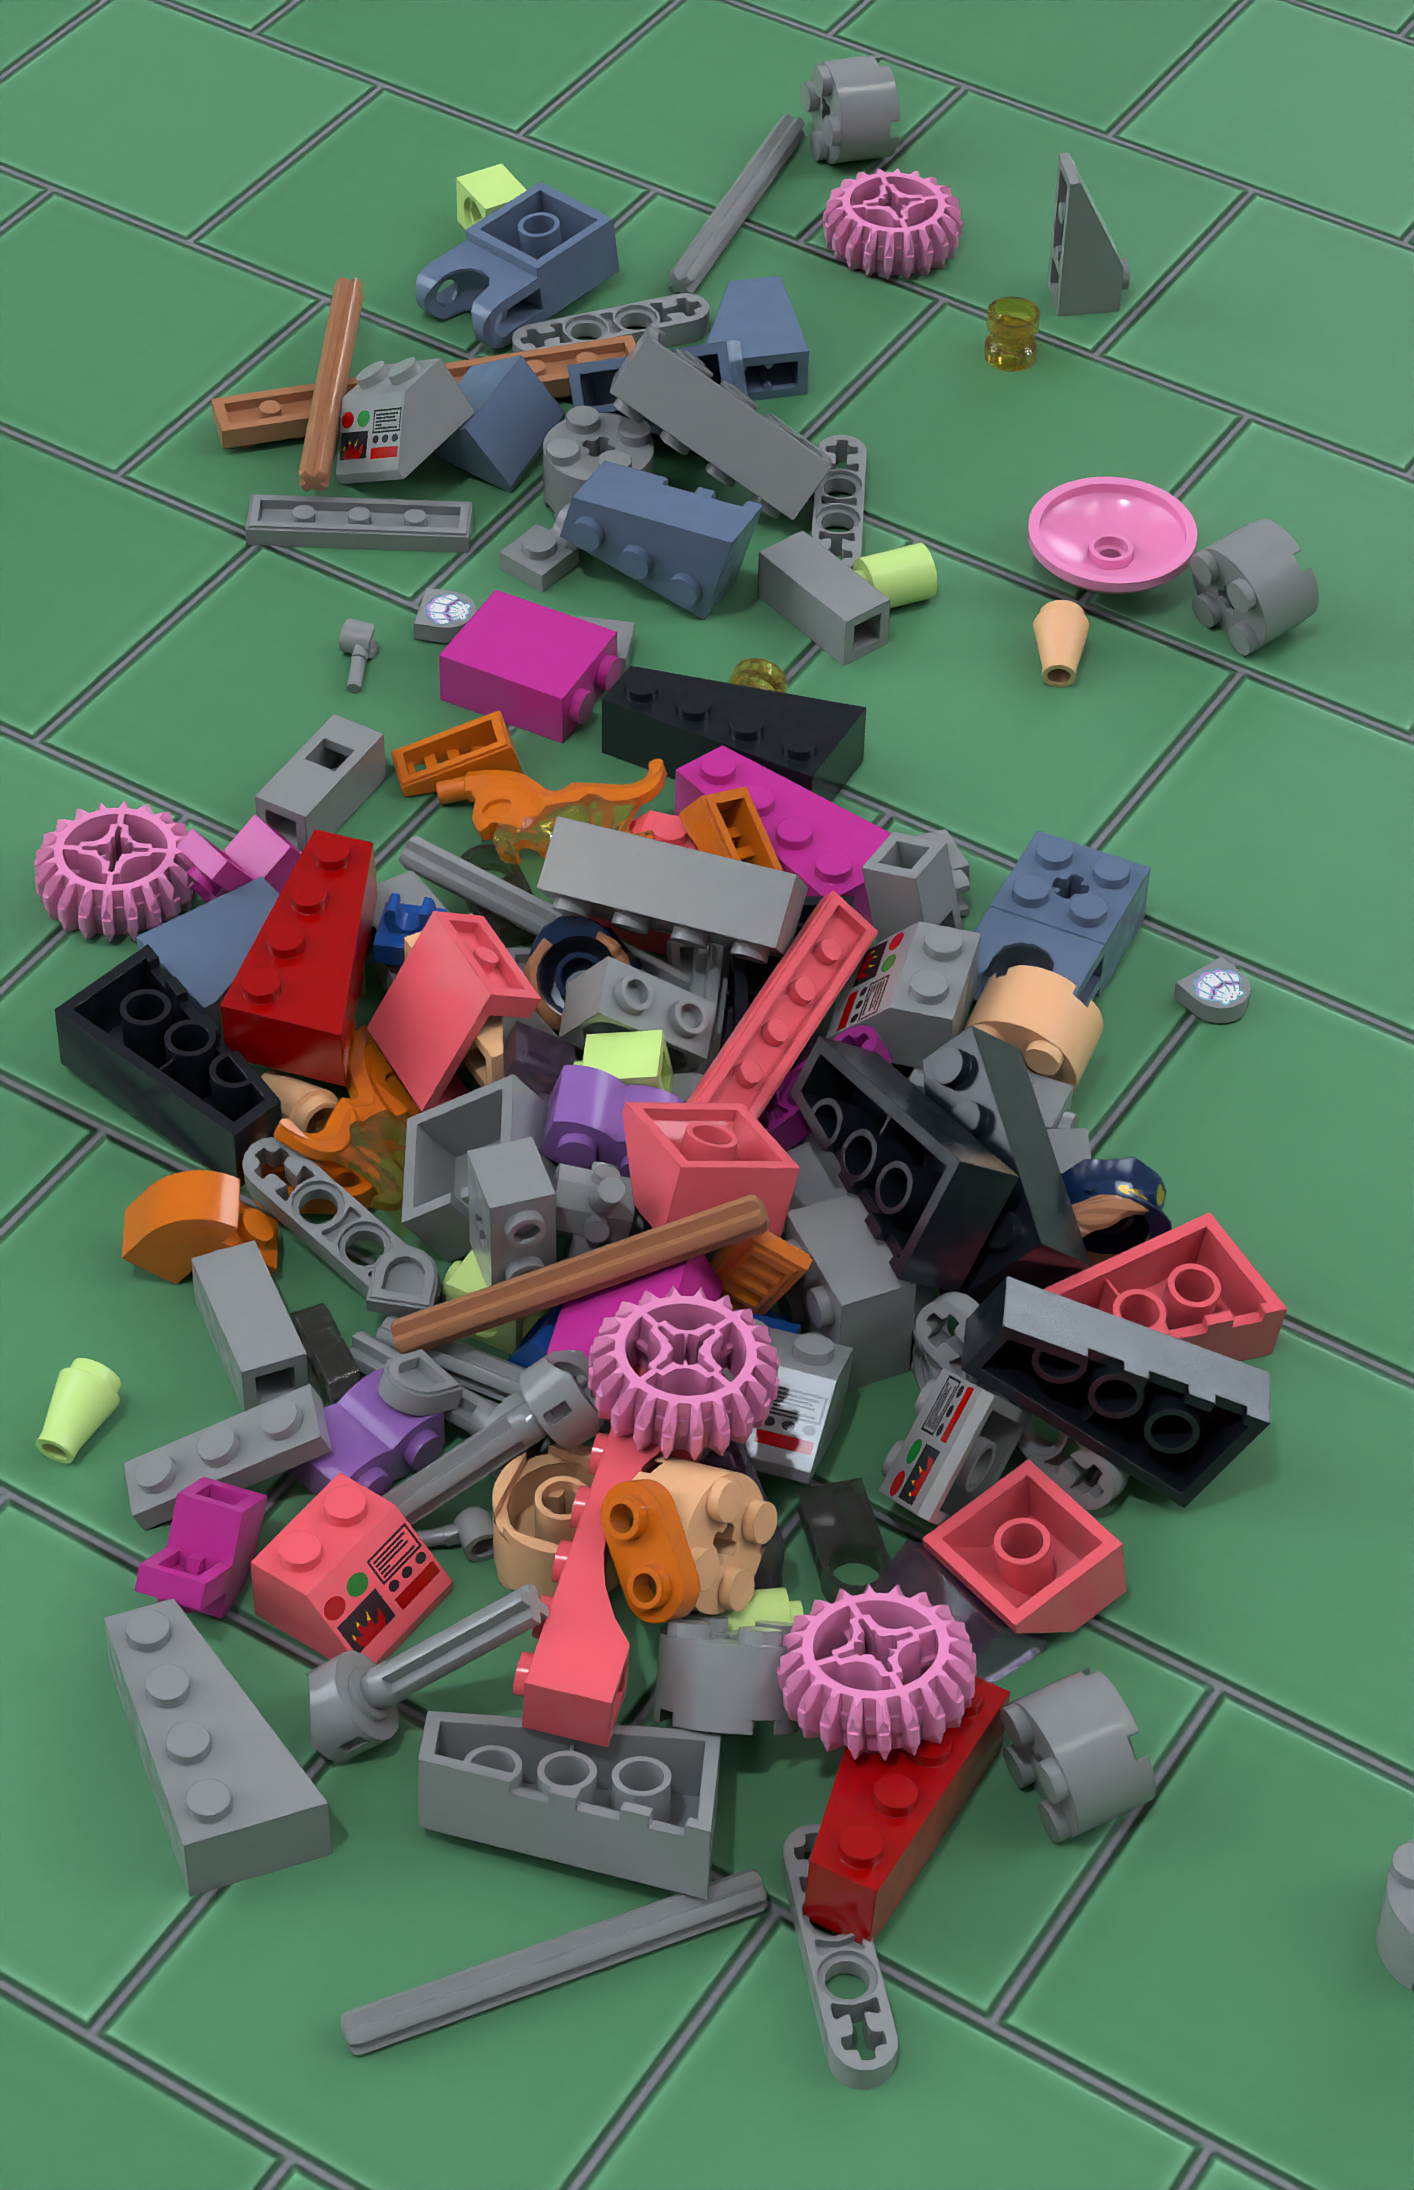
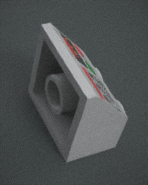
M410 357L393 364H385L384 361H378L369 365L357 375L356 380L358 384L342 398L336 476L341 484L404 479L475 413L441 358L417 361L415 357Z
M919 921L870 946L842 989L825 1038L833 1039L848 1028L868 1025L876 1030L892 1056L891 1063L923 1069L924 1058L963 1031L977 987L981 933Z
M754 1319L755 1325L768 1327L762 1321ZM768 1327L771 1346L777 1348V1356L779 1357L777 1376L779 1378L777 1398L773 1400V1405L770 1407L769 1416L765 1420L763 1428H753V1433L749 1435L746 1445L730 1440L723 1456L717 1454L709 1447H705L701 1457L809 1484L844 1415L854 1348L833 1343L829 1338L819 1334L807 1333L800 1335ZM727 1368L722 1370V1376L728 1381L732 1382L735 1379Z
M943 1368L938 1379H931L921 1390L914 1407V1414L917 1418L905 1441L899 1440L887 1454L882 1466V1476L885 1479L878 1491L917 1516L939 1526L997 1483L1032 1414Z

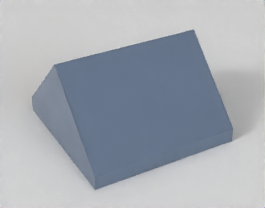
M521 355L474 365L468 369L457 385L475 413L431 453L509 493L512 492L542 451L547 433L556 424L565 419L563 409Z

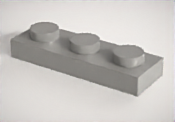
M311 1384L305 1385L123 1463L132 1517L145 1531L171 1520L177 1493L202 1477L246 1488L331 1452L332 1448L320 1396Z

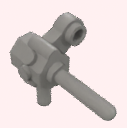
M593 1162L591 1170L561 1163L556 1167L552 1186L556 1193V1235L567 1237L562 1260L598 1248V1244L608 1245L628 1238L629 1235H636L642 1231L653 1229L634 1206L631 1179L620 1176L617 1166L609 1163Z

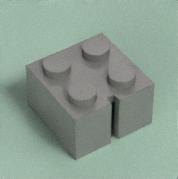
M512 1074L408 1118L401 1223L447 1262L468 1255L472 1247L469 1238L467 1151L533 1137L552 1183L557 1162L540 1152L548 1105L517 1076Z
M852 1193L788 1211L785 1220L784 1240L808 1253L813 1260L807 1272L777 1301L780 1313L789 1315L788 1322L801 1325L800 1334L813 1333L823 1335L833 1343L854 1348L847 1391L909 1372L916 1283L897 1278L889 1264L893 1257L890 1249L884 1241L876 1240L864 1221L869 1213L859 1196Z

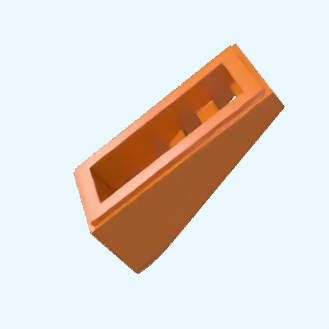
M500 710L390 752L404 797L437 792L436 783L438 781L465 776L467 771L509 770L524 774L513 739ZM426 764V769L416 772L414 765Z
M746 786L700 796L679 813L684 828L700 851L739 861L747 860L751 864L783 871Z
M766 1231L763 1234L720 1248L714 1253L710 1264L723 1282L720 1298L729 1295L733 1312L736 1309L751 1308L753 1314L764 1315L807 1272L813 1259L810 1258L808 1253Z

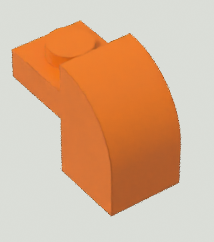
M208 1170L174 1173L154 1182L125 1209L122 1259L177 1285L192 1271L191 1258L255 1240L270 1274L277 1270L279 1220L239 1201L240 1179L234 1176Z

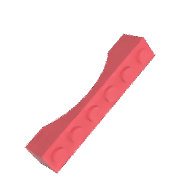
M639 1363L632 1367L639 1377L646 1373V1369ZM611 1427L609 1434L598 1432L595 1437L588 1468L589 1474L595 1475L591 1487L580 1485L577 1490L570 1519V1527L577 1528L573 1541L561 1539L558 1545L551 1576L552 1582L558 1583L554 1597L543 1594L540 1598V1601L548 1606L549 1617L541 1621V1624L533 1627L532 1637L539 1639L535 1653L522 1652L513 1683V1695L524 1697L523 1728L607 1748L627 1690L630 1644L615 1619L605 1586V1571L611 1553L601 1525V1507L606 1494L613 1486L623 1481L632 1480L639 1471L651 1473L661 1465L654 1460L663 1456L660 1446L655 1444L637 1451L635 1441L633 1440L634 1434L615 1437L613 1427ZM702 1448V1451L695 1460L696 1463H699L704 1448ZM674 1449L669 1455L694 1462L687 1450Z

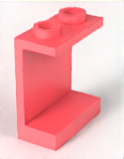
M433 911L369 1022L367 1030L383 1052L384 1059L392 1066L408 1090L413 1103L421 1112H424L469 1093L456 1074V1071L489 1015L530 1018L541 998L484 916Z

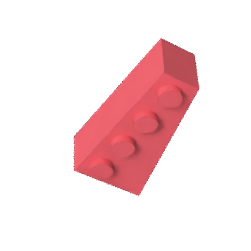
M1210 1212L1044 1288V1290L1238 1361L1272 1355L1287 1312V1307Z

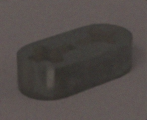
M324 1303L291 1312V1321L307 1353L308 1376L322 1400L323 1407L338 1403L345 1393L361 1380V1376L331 1312Z

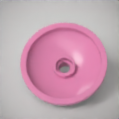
M1090 477L1060 485L1038 500L1029 517L1028 542L1037 560L1061 580L1092 592L1130 594L1153 589L1181 574L1190 564V557L1195 554L1197 527L1189 510L1177 498L1156 486L1121 477Z

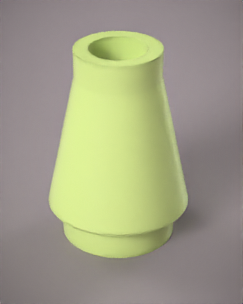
M77 1358L72 1362L70 1368L60 1370L43 1430L36 1441V1446L41 1453L54 1461L69 1464L74 1460L79 1449L120 1404L118 1392L122 1383L120 1378L111 1369L91 1359Z

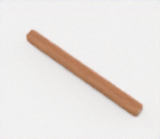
M341 277L334 284L298 471L300 476L299 485L306 492L311 489L322 492L329 486L341 421L342 398L346 395L364 297L362 293L363 283L356 277L351 280Z
M750 1194L397 1318L391 1324L393 1343L397 1351L403 1354L419 1349L425 1352L763 1234L770 1227L766 1207L763 1201L756 1195Z

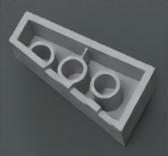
M650 323L613 377L610 393L617 397L613 405L637 423L641 424L646 417L663 429L659 437L679 453L686 456L690 450H693L709 461L705 467L706 471L723 484L732 488L737 481L754 493L751 501L762 504V511L767 515L778 519L783 513L791 520H794L832 467L831 457L775 415L768 413L765 417L756 411L759 406L733 384L722 381L718 385L711 380L713 373L705 367V363L689 351L684 352L676 349L673 353L660 343L666 334Z
M557 816L537 889L554 901L553 910L565 915L579 916L586 919L594 917L608 920L616 927L641 934H648L649 929L671 934L670 939L700 949H707L709 942L732 947L730 954L735 957L755 963L767 964L769 955L782 958L793 942L808 886L796 874Z
M172 1598L104 1617L110 1670L189 1897L331 1855L328 1802L175 1599Z
M427 1711L418 1757V1827L708 1900L719 1794L721 1733L615 1724L607 1748L523 1728L522 1717Z

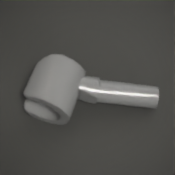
M348 618L341 629L339 648L342 652L352 654L347 690L351 693H358L361 691L365 664L368 658L372 659L376 655L377 643L373 638L375 632L373 624Z
M469 1507L457 1515L453 1525L416 1531L427 1547L452 1546L461 1543L465 1556L473 1562H482L494 1557L493 1520L491 1515L480 1507Z

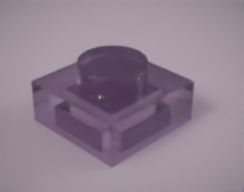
M516 1021L505 1041L504 1077L514 1074L533 1092H543L550 1095L563 1066L573 1065L575 1046L558 1039L554 1035Z

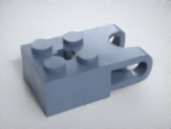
M539 182L466 229L465 241L422 269L416 281V300L421 309L440 319H447L464 311H471L474 335L477 340L495 349L507 346L512 342L513 333L518 328L547 320L620 271L613 218ZM446 280L454 281L453 284L437 294L439 288Z
M1037 830L974 931L981 933L977 987L972 1001H978L988 979L995 973L996 978L1005 976L1009 967L1027 965L1055 972L1077 985L1073 995L1088 1007L1091 999L1093 1000L1095 996L1099 997L1144 922L1151 867Z

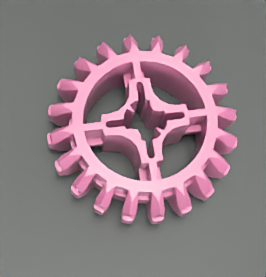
M877 168L875 174L872 175L858 172L855 180L844 179L840 187L831 190L830 199L827 201L826 210L823 212L824 237L827 249L834 252L836 261L847 262L849 270L864 269L867 277L876 273L885 275L887 280L891 275H901L909 280L911 273H919L923 276L928 275L930 268H944L945 261L954 258L955 250L959 245V237L962 236L963 220L960 219L959 199L951 195L950 187L938 185L935 177L923 179L918 171L906 174L900 173L898 168L894 172H883L880 168Z
M126 800L119 808H106L100 802L98 810L91 813L77 808L74 821L58 819L56 830L43 834V844L41 849L36 851L37 859L34 862L36 892L48 912L49 919L59 920L65 932L79 929L85 940L92 938L96 934H104L110 944L116 935H128L135 942L138 932L149 931L161 925L162 922L166 923L178 917L181 911L191 909L192 900L195 896L194 893H196L194 885L197 881L187 872L194 863L176 847L187 834L185 824L173 822L170 812L154 814L149 803L139 809H130Z
M672 1285L665 1298H658L645 1290L638 1305L622 1301L615 1317H604L603 1324L598 1331V1337L594 1338V1344L591 1345L589 1350L588 1388L591 1390V1397L595 1398L598 1418L611 1420L615 1437L634 1434L633 1440L635 1441L637 1451L651 1444L660 1446L665 1460L674 1449L687 1450L695 1462L702 1448L709 1447L717 1454L723 1456L730 1440L746 1445L749 1435L753 1433V1428H763L764 1422L769 1416L770 1407L773 1405V1400L777 1398L779 1357L777 1356V1348L771 1346L768 1327L755 1325L751 1308L733 1312L729 1295L715 1302L706 1299L702 1287L694 1296H681ZM637 1363L646 1369V1373L641 1377L632 1369ZM725 1368L735 1377L732 1382L722 1376V1370Z
M868 1583L863 1594L854 1596L840 1588L835 1603L831 1604L814 1599L810 1615L795 1616L791 1633L783 1636L782 1646H787L788 1653L780 1657V1666L777 1667V1678L779 1687L783 1691L784 1708L788 1712L789 1720L798 1721L804 1738L820 1737L827 1752L845 1745L848 1746L854 1760L865 1750L878 1751L884 1761H886L890 1751L897 1748H903L915 1756L920 1740L923 1739L931 1743L941 1744L946 1728L960 1727L965 1708L971 1707V1701L975 1694V1676L977 1674L976 1654L972 1652V1643H970V1637L966 1632L965 1623L954 1621L949 1605L932 1606L926 1591L908 1598L903 1595L899 1584L889 1593H875Z

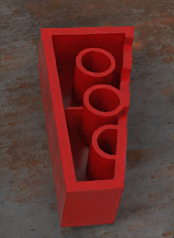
M314 829L220 1004L224 1041L231 1051L238 1050L249 1063L346 1087L350 1045H353L356 1028L355 1015L358 997H361L364 981L365 955L368 954L378 896L374 846L372 842Z
M975 1676V1694L971 1701V1707L965 1708L960 1727L946 1728L941 1744L921 1739L915 1756L903 1748L892 1749L886 1761H884L878 1751L865 1750L854 1760L848 1746H845L809 1860L803 1914L808 1916L810 1921L837 1934H855L854 1942L862 1945V1938L869 1942L873 1938V1942L875 1941L1000 1752L1005 1732L1000 1709L1009 1705L1010 1691Z

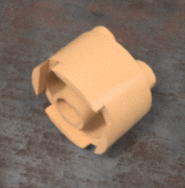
M1018 965L1009 967L1005 976L996 978L995 973L988 979L963 1031L972 1025L1020 1048L1027 1071L1073 1085L1074 1094L1102 1036L1104 1024L1101 1012L1092 999L1088 1007H1086L1073 995L1077 985L1070 980L1043 968Z
M558 1444L548 1445L547 1454L538 1455L528 1460L526 1452L510 1461L497 1477L492 1493L493 1553L498 1580L505 1588L515 1591L530 1583L538 1589L539 1600L543 1594L554 1597L558 1583L552 1582L551 1576L558 1545L561 1539L573 1541L577 1528L570 1527V1519L577 1490L580 1485L591 1487L595 1475L588 1472L591 1447L579 1445L572 1451H569ZM612 1556L607 1563L605 1571L607 1593L620 1583Z
M664 1456L654 1460L661 1465L651 1473L639 1471L632 1480L651 1479L657 1481L669 1491L674 1500L699 1575L700 1592L693 1611L714 1615L726 1610L736 1612L744 1610L754 1594V1576L760 1564L764 1544L772 1538L776 1530V1507L773 1503L763 1500L757 1484L745 1474L668 1456L666 1460ZM630 1509L629 1517L631 1525H633L634 1518L633 1513ZM651 1577L650 1583L656 1595V1583Z

